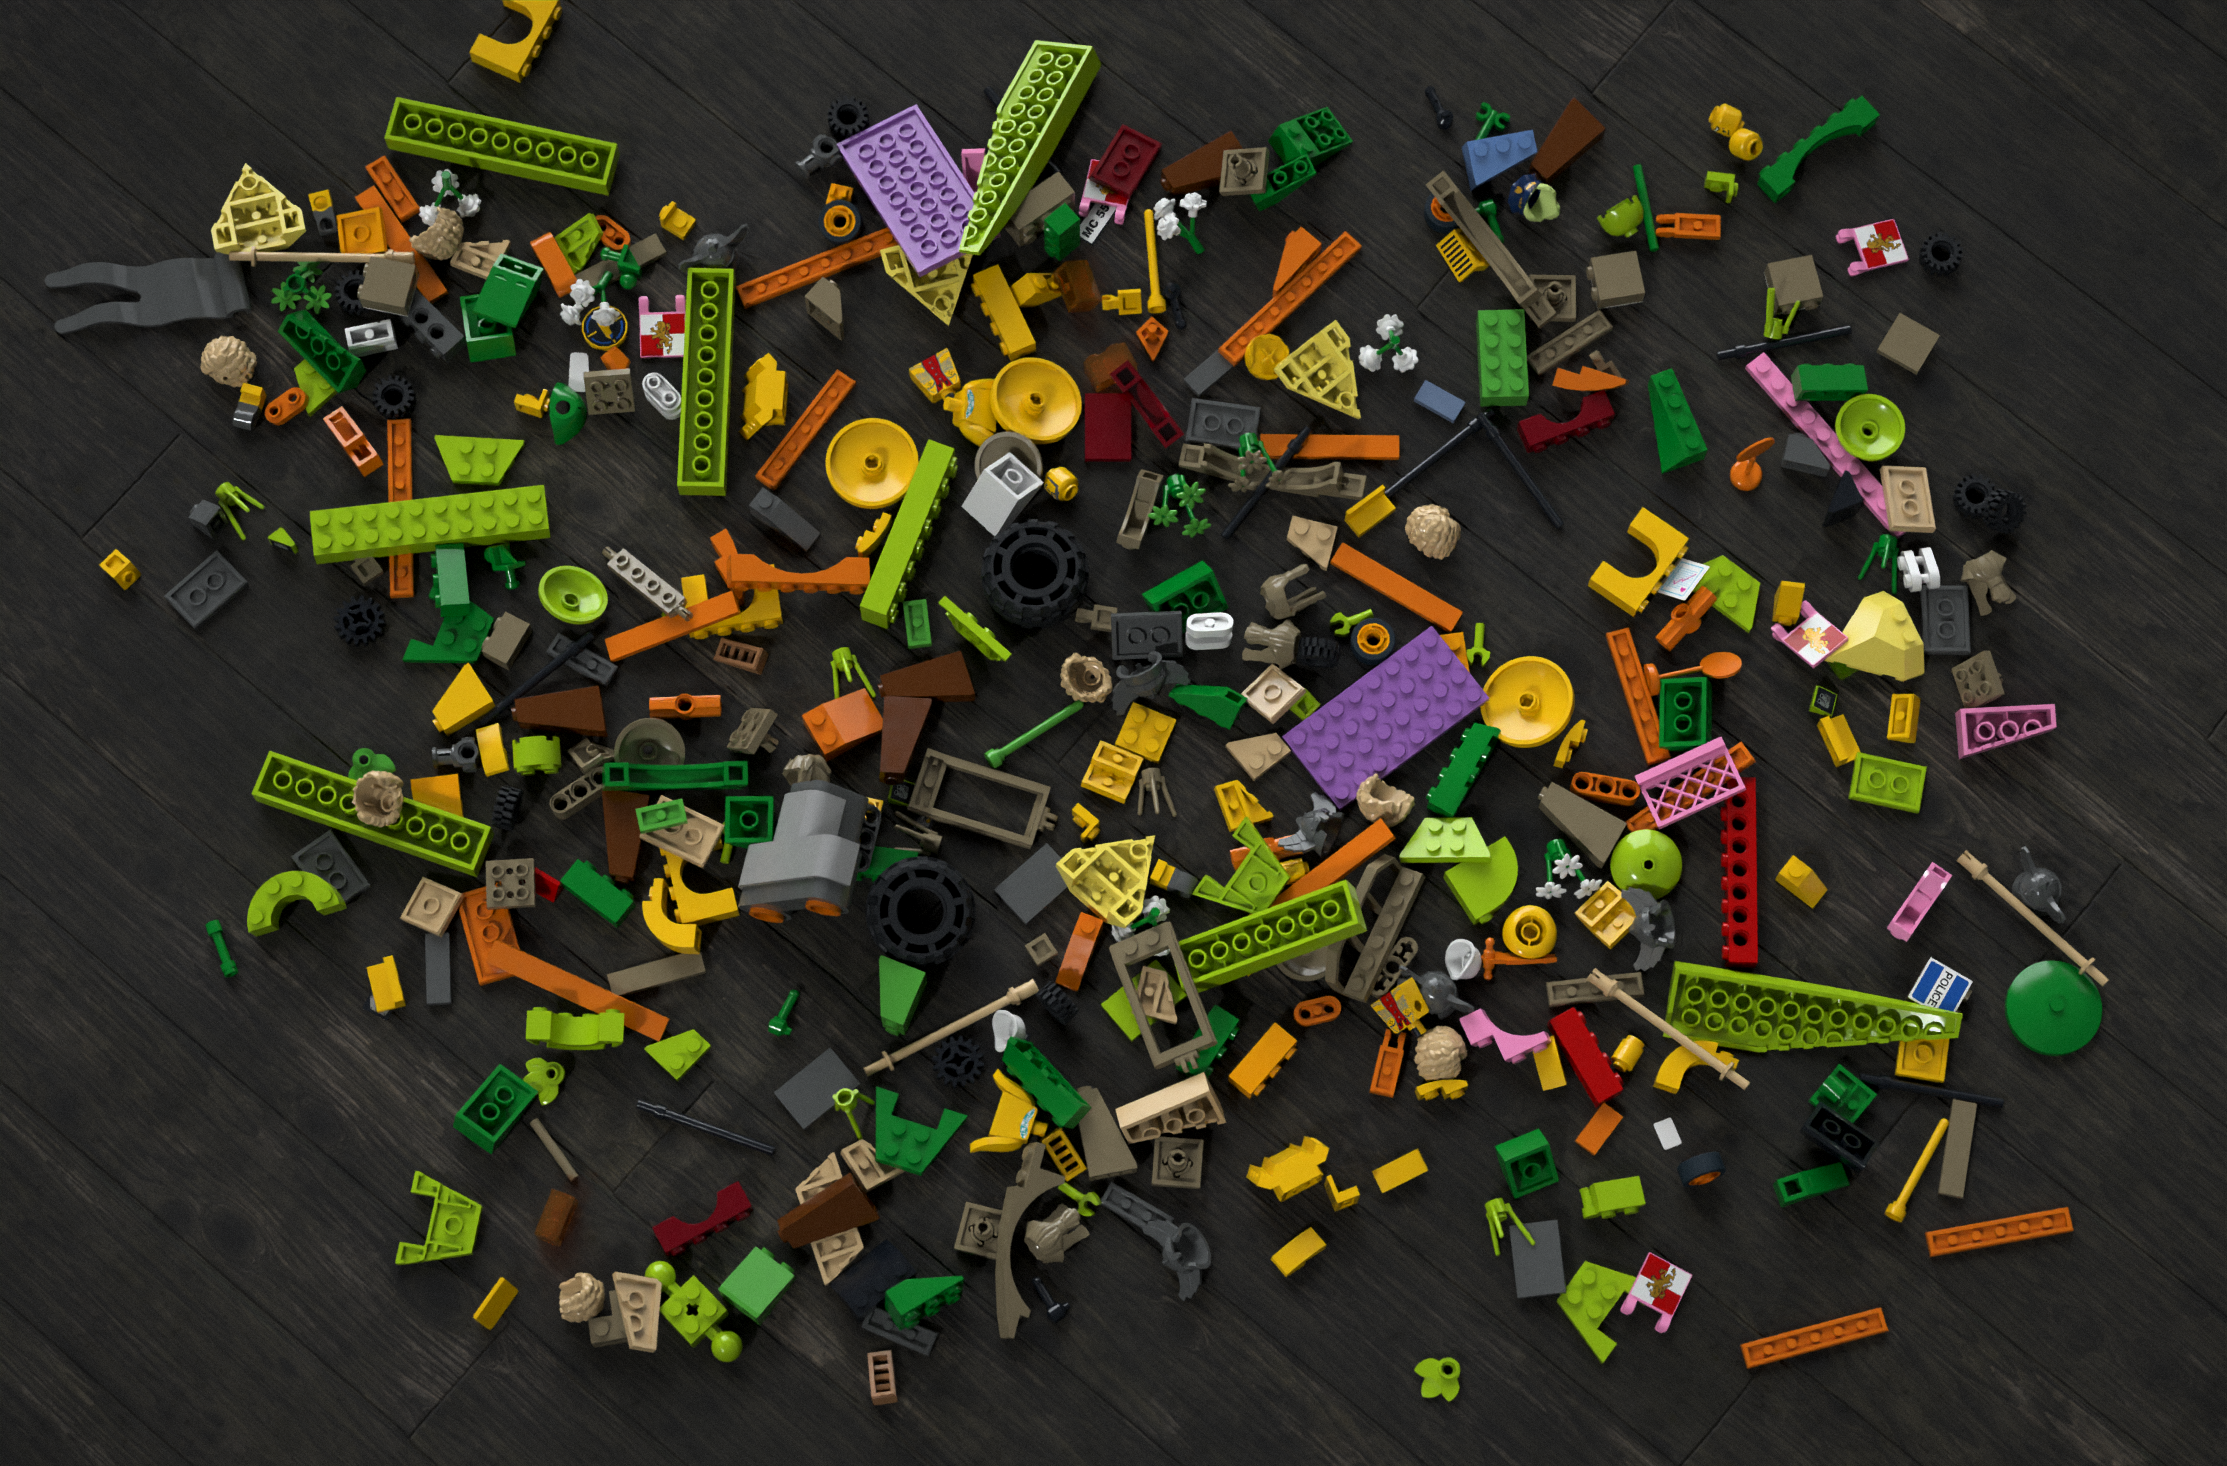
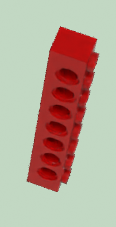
M1741 777L1746 790L1725 799L1724 807H1721L1720 820L1724 821V830H1721L1720 839L1721 844H1725V853H1721V867H1725V876L1721 877V890H1725V899L1721 901V912L1725 913V922H1722L1721 934L1726 937V945L1722 946V960H1726V967L1755 968L1758 963L1756 778ZM1732 778L1724 783L1722 787L1731 790L1739 786L1736 779ZM1740 799L1743 802V807L1734 806L1732 800ZM1735 821L1740 822L1744 829L1736 830L1732 823ZM1735 844L1741 845L1744 852L1736 853L1732 846ZM1733 868H1741L1744 871V876H1736L1733 873ZM1733 891H1741L1744 894V899H1736ZM1736 913L1741 914L1745 922H1736L1733 915ZM1733 938H1743V940L1745 941V945H1736L1734 943Z

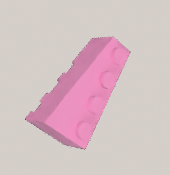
M2055 704L1966 708L1958 710L1955 713L1959 759L2051 732L2057 727Z

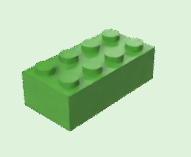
M1524 309L1478 310L1476 333L1480 407L1526 406L1529 389Z

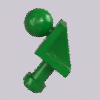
M624 244L621 253L611 251L609 247L602 249L600 255L602 260L608 261L609 259L618 262V271L622 274L620 277L621 286L625 289L634 288L637 284V278L641 279L642 271L630 251L629 245Z
M509 543L486 548L484 557L487 562L492 563L493 571H505L507 582H505L506 588L509 590L518 588L519 580H516L514 569L525 566V561H516L512 557Z

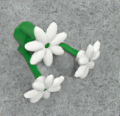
M1554 839L1546 845L1548 853L1544 857L1547 866V883L1545 888H1536L1538 892L1536 893L1537 897L1545 896L1547 900L1552 896L1560 898L1561 894L1567 891L1566 889H1560V884L1555 885L1552 872L1554 874L1560 873L1561 879H1564L1568 873L1571 876L1577 874L1581 881V889L1576 891L1574 895L1578 899L1583 898L1585 895L1590 896L1592 891L1600 889L1602 880L1600 879L1595 882V879L1591 881L1585 879L1580 870L1583 865L1577 863L1580 856L1572 857L1564 840ZM1552 861H1554V863L1558 866L1553 870Z

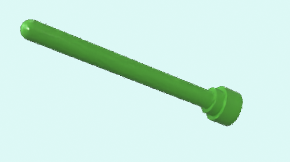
M1080 700L1075 701L1003 748L995 750L992 748L984 753L987 762L993 769L1001 766L1002 761L1005 760L1004 757L1082 709L1084 702Z

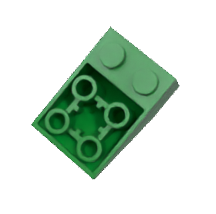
M1328 107L1280 124L1268 140L1284 164L1307 154L1313 167L1353 142Z
M501 253L490 270L472 313L516 328L540 291L544 268Z
M962 1276L906 1279L885 1292V1309L899 1331L904 1328L911 1329L926 1315L931 1317L938 1313L943 1305L947 1303L952 1305L961 1298L960 1295H962L964 1278Z

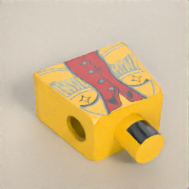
M947 348L909 368L911 380L932 403H936L941 399L945 401L946 397L954 398L955 392L961 388L958 373Z
M1413 977L1371 1004L1375 1012L1396 1034L1408 1028L1416 1039L1427 1031L1419 1019L1429 1013V1009Z

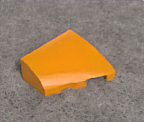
M458 774L410 780L413 800L464 817Z

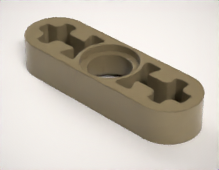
M1410 937L1401 938L1391 950L1381 971L1388 978L1383 984L1385 990L1379 989L1375 991L1373 988L1371 992L1373 997L1382 998L1402 975L1400 970L1395 974L1389 973L1386 970L1387 963L1394 961L1398 963L1399 967L1402 965L1407 968L1416 956L1418 945L1414 939ZM1410 944L1412 953L1406 952L1401 960L1399 958L1403 949L1401 945L1407 946ZM1379 975L1376 983L1381 981L1383 975Z

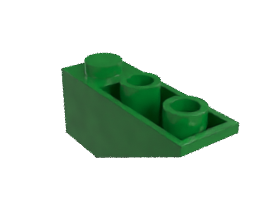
M1305 154L1267 173L1265 193L1250 195L1260 212L1283 200L1317 173L1308 155Z
M1177 684L1168 695L1177 703L1188 706L1195 710L1197 714L1206 716L1215 721L1218 726L1226 727L1229 730L1238 720L1248 699L1228 687L1203 685L1185 686Z
M1839 1162L1777 1179L1773 1187L1782 1208L1849 1186L1850 1184L1843 1165Z

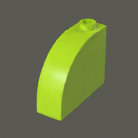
M1506 837L1487 847L1491 854V862H1461L1444 874V880L1473 925L1479 922L1484 924L1493 918L1492 914L1504 906L1513 892L1518 875V864L1515 852Z

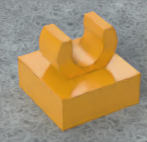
M831 183L826 204L835 200H845L851 203L854 188Z

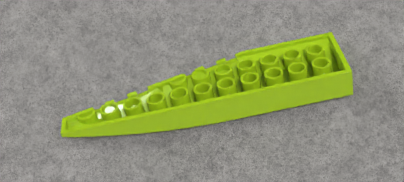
M1035 40L997 107V120L993 122V135L988 140V153L984 155L977 181L978 190L973 195L972 200L974 204L972 210H969V223L963 232L959 247L960 253L981 255L1002 230L1036 182L1102 65L1093 46Z
M1674 961L1665 1022L1693 1042L1711 1041L1718 1043V1046L1753 1052H1767V1050L1784 1051L1792 1048L1811 1049L1820 1046L1839 1047L1867 1045V1043L1875 1042L1881 1044L1889 1043V1041L1908 1042L1917 1039L1958 1038L1963 1015L1953 1011L1847 989ZM1663 1032V1037L1671 1038Z

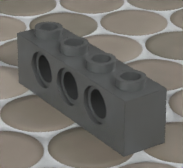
M415 288L413 304L410 307L408 317L399 315L398 319L407 329L411 327L415 331L414 335L422 344L426 342L431 347L430 351L437 359L442 357L448 362L467 345L465 337ZM420 318H428L425 323H417ZM436 333H443V334H444V335H443L441 338H439V339H434V338H433V336H434Z

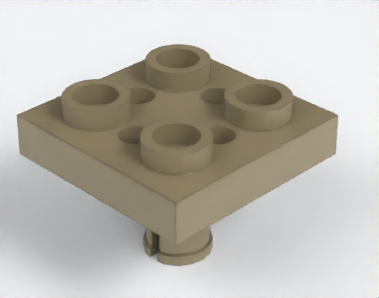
M1267 147L1224 150L1219 191L1222 196L1265 193L1269 150Z
M1530 275L1529 278L1558 313L1551 321L1575 322L1576 275Z
M630 369L584 372L583 378L589 415L635 411Z
M1983 651L1951 669L1965 709L1980 708L2005 694L2002 687L2003 678H1999L2001 674L1997 672L1990 651Z
M750 708L743 714L742 723L739 728L731 734L727 748L735 753L755 754L760 745L769 753L773 752L776 749L773 744L777 746L779 741L767 732L778 714L771 709Z
M534 858L486 861V898L488 910L536 907ZM509 869H513V872H512V871H509V874H511V875H508V874H507V871H508ZM497 881L502 882L501 885H500V883H497V886H498V887L495 886V884H496Z
M1172 1137L1155 1138L1152 1186L1200 1189L1203 1140ZM1164 1160V1163H1167L1168 1160V1165H1163L1162 1161ZM1175 1173V1176L1180 1175V1177H1179V1178H1175V1177L1173 1176V1174Z
M966 1202L954 1250L996 1260L998 1238H993L992 1235L994 1232V1236H997L1002 1210ZM981 1241H983V1242H984V1246H983V1247H979V1246L977 1245V1243H979V1245H982V1242H981Z

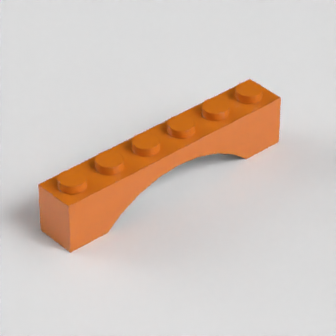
M730 554L726 561L727 588H734L735 591L758 589L759 592H769L772 589H778L784 593L804 590L805 593L827 591L829 594H837L841 591H850V594H862L866 592L870 582L869 558L846 557L838 564L826 570L803 574L774 568L754 554Z

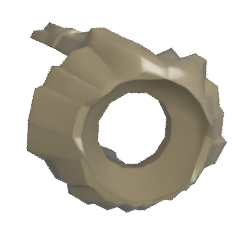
M1993 550L1977 559L1967 561L1963 565V573L1960 580L1961 582H1967L1981 616H1986L1992 612V608L1986 599L1988 588L1990 589L1992 600L1998 603L2005 602V604H2010L2016 599V595L2011 591L2001 574L2006 557Z
M1300 564L1284 574L1271 576L1263 583L1260 594L1264 596L1266 601L1265 607L1271 617L1284 619L1295 616L1296 612L1305 609L1310 604L1316 603L1317 600L1326 598L1324 591L1313 595L1317 592V589L1312 587L1287 600L1285 595L1286 584L1296 577L1306 574L1310 570L1307 564Z
M1288 619L1274 629L1251 622L1245 631L1244 639L1249 644H1261L1268 646V648L1262 651L1245 648L1242 653V659L1244 661L1252 660L1268 664H1278L1279 670L1295 664L1301 631Z
M808 754L804 756L798 755L792 760L790 758L782 774L790 786H792L793 783L811 780H822L830 783L832 771L822 756Z
M1062 1203L1042 1222L1034 1220L1027 1222L1024 1242L1028 1245L1029 1251L1034 1254L1036 1259L1043 1261V1263H1063V1252L1090 1234L1083 1225L1079 1226L1080 1215L1075 1208H1068ZM1077 1227L1075 1231L1066 1234L1069 1230Z

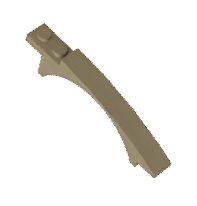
M1443 170L1428 182L1426 186L1486 259L1536 325L1541 329L1557 316L1558 313L1446 172Z
M1204 443V446L1183 444L1179 467L1231 481L1239 480L1240 470L1238 469L1240 462L1237 460V456L1224 452L1211 444ZM1332 462L1325 466L1313 468L1284 467L1282 472L1284 473L1291 469L1290 474L1293 477L1286 480L1285 485L1279 484L1277 488L1272 489L1313 497L1326 495L1362 500L1365 494L1367 476L1344 473L1340 462ZM1261 463L1263 469L1257 470L1254 467L1253 472L1250 474L1246 468V477L1250 479V482H1258L1257 486H1259L1271 470L1269 465Z
M1039 1142L1029 1143L1023 1150L1022 1168L1016 1176L1017 1186L1007 1187L999 1224L995 1279L999 1334L1002 1339H1014L1019 1318L1022 1316L1029 1318L1031 1311L1019 1295L1011 1272L1010 1247L1016 1224L1024 1210L1036 1197L1055 1186L1064 1184L1065 1176L1040 1168L1046 1145Z

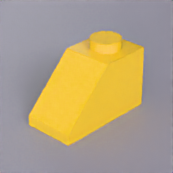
M1781 581L1774 597L1772 621L1778 622L1782 626L1796 624L1805 589L1804 583Z
M1794 855L1775 878L1778 883L1812 909L1827 891V888L1815 872Z

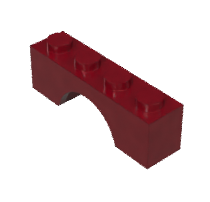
M1129 359L1110 373V376L1139 411L1165 448L1184 435L1182 429Z
M1605 390L1583 397L1579 415L1570 422L1554 423L1538 414L1519 421L1517 431L1527 453L1533 451L1540 453L1546 450L1549 445H1561L1573 436L1582 437L1587 435L1592 429H1604L1610 426L1615 413Z
M739 1181L717 1192L716 1208L707 1220L697 1224H687L672 1216L653 1226L652 1229L667 1257L670 1255L675 1257L685 1252V1247L692 1243L698 1245L707 1240V1235L714 1231L716 1234L723 1232L729 1228V1223L735 1220L741 1222L751 1215L750 1212L753 1211V1208Z

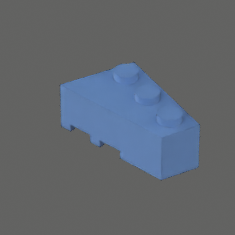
M1533 130L1467 141L1462 146V152L1470 190L1473 191L1500 174L1532 158L1537 153Z

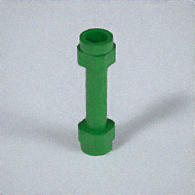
M219 920L208 922L205 925L206 930L216 945L222 961L220 966L224 976L228 978L238 974L237 965L234 960H231L222 936L224 931Z

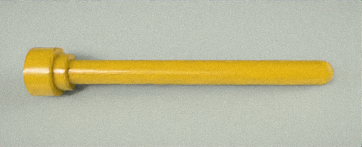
M1147 209L1144 212L1151 288V296L1147 301L1148 312L1157 314L1166 311V301L1160 295L1153 211Z
M1943 1118L1939 1121L1897 1201H1893L1892 1204L1888 1205L1885 1214L1889 1218L1897 1222L1903 1221L1907 1208L1905 1205L1949 1125L1947 1119Z

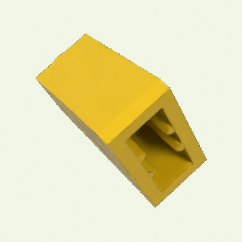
M469 663L464 665L432 711L435 716L432 722L439 733L444 731L447 737L481 717L495 706L492 698Z

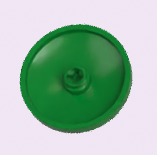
M2061 961L2038 962L2020 972L2011 983L2005 998L2006 1020L2014 1036L2030 1050L2047 1056H2063L2084 1047L2097 1032L2102 1018L2101 997L2088 975L2085 973L2080 975L2079 968Z

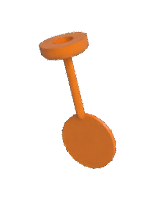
M1770 437L1760 440L1737 455V462L1730 470L1731 483L1736 488L1750 491L1760 484L1762 470L1758 463L1755 462L1756 456L1768 450L1775 443L1774 438Z
M1716 652L1704 657L1700 662V666L1661 675L1658 674L1654 664H1645L1644 676L1651 696H1655L1660 693V679H1669L1700 671L1710 678H1728L1741 670L1742 661L1733 653Z

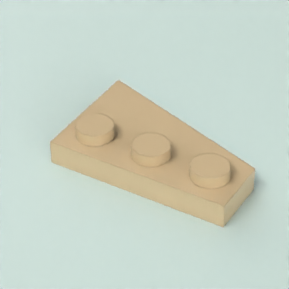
M614 1272L612 1276L629 1348L653 1353L657 1346L662 1282L655 1278Z

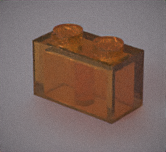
M1088 260L1065 261L1054 271L1068 313L1091 311L1102 301Z
M1125 342L1119 345L1114 343L1105 352L1099 355L1095 353L1086 358L1084 372L1096 393L1116 384L1110 373L1129 359L1137 370V363Z
M552 1189L534 1233L537 1239L558 1247L561 1246L578 1204L574 1196Z

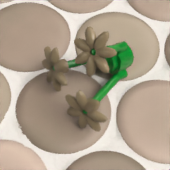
M1245 433L1240 436V448H1238L1240 457L1237 458L1240 462L1238 466L1240 477L1239 480L1234 481L1235 483L1228 484L1232 491L1241 490L1245 493L1247 489L1256 490L1258 482H1250V479L1246 477V468L1250 474L1253 472L1254 467L1257 470H1262L1263 466L1261 463L1267 462L1273 472L1272 477L1268 478L1270 482L1265 485L1266 487L1275 489L1279 484L1285 485L1286 480L1293 477L1290 474L1291 469L1284 473L1276 469L1264 448L1263 441H1258L1255 433Z

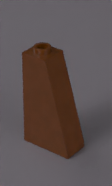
M1575 97L1569 102L1531 162L1529 173L1530 175L1535 173L1537 180H1540L1542 184L1549 185L1604 136L1606 128Z
M1229 131L1162 169L1160 183L1166 192L1169 190L1173 197L1219 186L1224 150L1243 149L1233 132Z
M961 651L880 675L881 683L877 684L881 698L884 696L932 699V702H967L975 700V692Z
M599 685L514 699L515 707L511 708L513 721H518L520 728L608 737Z
M884 696L879 782L887 785L903 784L929 719L932 699Z
M602 789L609 874L611 879L615 880V883L621 885H628L629 882L635 883L644 842L639 837L641 832L635 809L651 806V798L649 795L625 791H603Z
M848 1173L778 1219L777 1222L780 1229L777 1232L784 1243L789 1242L794 1249L874 1222L880 1217L875 1205L852 1174Z

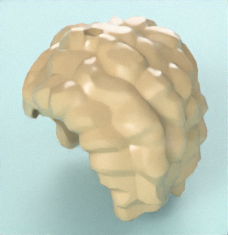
M437 207L439 213L435 223L419 236L414 235L409 239V242H411L412 248L424 257L442 261L452 257L457 251V247L462 240L464 228L462 227V219L455 211Z
M220 336L206 345L202 352L200 367L204 374H209L218 383L235 388L236 386L241 387L243 383H247L253 377L257 361L256 355L250 352L244 341L235 339L234 336Z
M1430 504L1417 507L1411 512V515L1407 517L1405 531L1410 539L1409 542L1414 544L1417 550H1423L1424 555L1429 558L1433 556L1435 559L1442 560L1444 557H1448L1455 548L1457 541L1460 539L1461 528L1459 523L1449 518L1448 509Z
M1073 653L1072 656L1065 659L1060 674L1062 679L1061 686L1066 689L1067 695H1072L1073 700L1089 701L1091 703L1098 701L1102 703L1113 689L1109 670L1104 668L1102 662L1098 661L1095 657H1081L1079 653Z
M374 770L366 773L363 778H359L356 782L357 786L353 788L354 799L352 800V803L356 806L355 810L358 812L359 820L365 824L379 827L396 823L400 817L404 797L401 789L403 781L390 772Z
M1374 774L1364 782H1361L1356 793L1359 810L1371 822L1375 823L1381 818L1388 827H1393L1401 823L1410 814L1412 807L1415 805V798L1410 796V794H1406L1405 791L1396 790L1394 786L1386 785L1384 781L1378 778V774Z
M1436 1026L1433 1029H1428L1423 1036L1417 1038L1418 1044L1415 1048L1417 1054L1414 1061L1418 1064L1419 1076H1422L1427 1082L1452 1080L1458 1076L1461 1071L1460 1062L1467 1057V1050L1462 1037L1453 1028Z
M577 1273L574 1278L559 1285L561 1289L559 1304L562 1319L571 1323H580L597 1316L603 1310L605 1301L603 1283L595 1279L591 1274Z

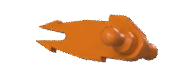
M1493 938L1486 939V949L1483 955H1481L1483 968L1485 969L1483 975L1485 980L1492 979V969L1495 964L1524 965L1557 962L1555 954L1548 953L1540 958L1528 959L1514 953L1495 951L1493 949L1495 943Z

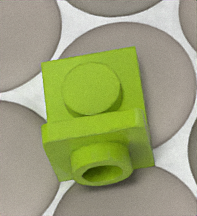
M1708 171L1705 177L1704 188H1708L1713 192L1727 191L1726 203H1730L1732 197L1737 196L1738 183L1734 182L1735 174Z

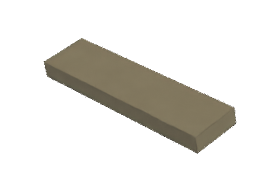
M656 233L629 247L641 268L667 255ZM608 259V261L603 260L576 274L575 277L577 280L582 279L583 282L588 280L592 287L598 284L605 271L613 274L608 285L618 281L622 274L618 271V262Z
M1599 309L1528 354L1527 364L1534 374L1539 377L1610 332L1613 326Z
M700 951V954L682 953L607 974L611 992L622 997L705 974L706 970Z
M1641 972L1607 976L1611 980L1615 979L1618 981L1619 989L1630 997H1644ZM1587 978L1546 982L1549 1007L1618 1000L1614 996L1606 997L1603 995L1604 992L1591 982H1588Z
M1955 1099L1951 1102L1938 1194L1963 1198L1977 1108L1976 1103Z

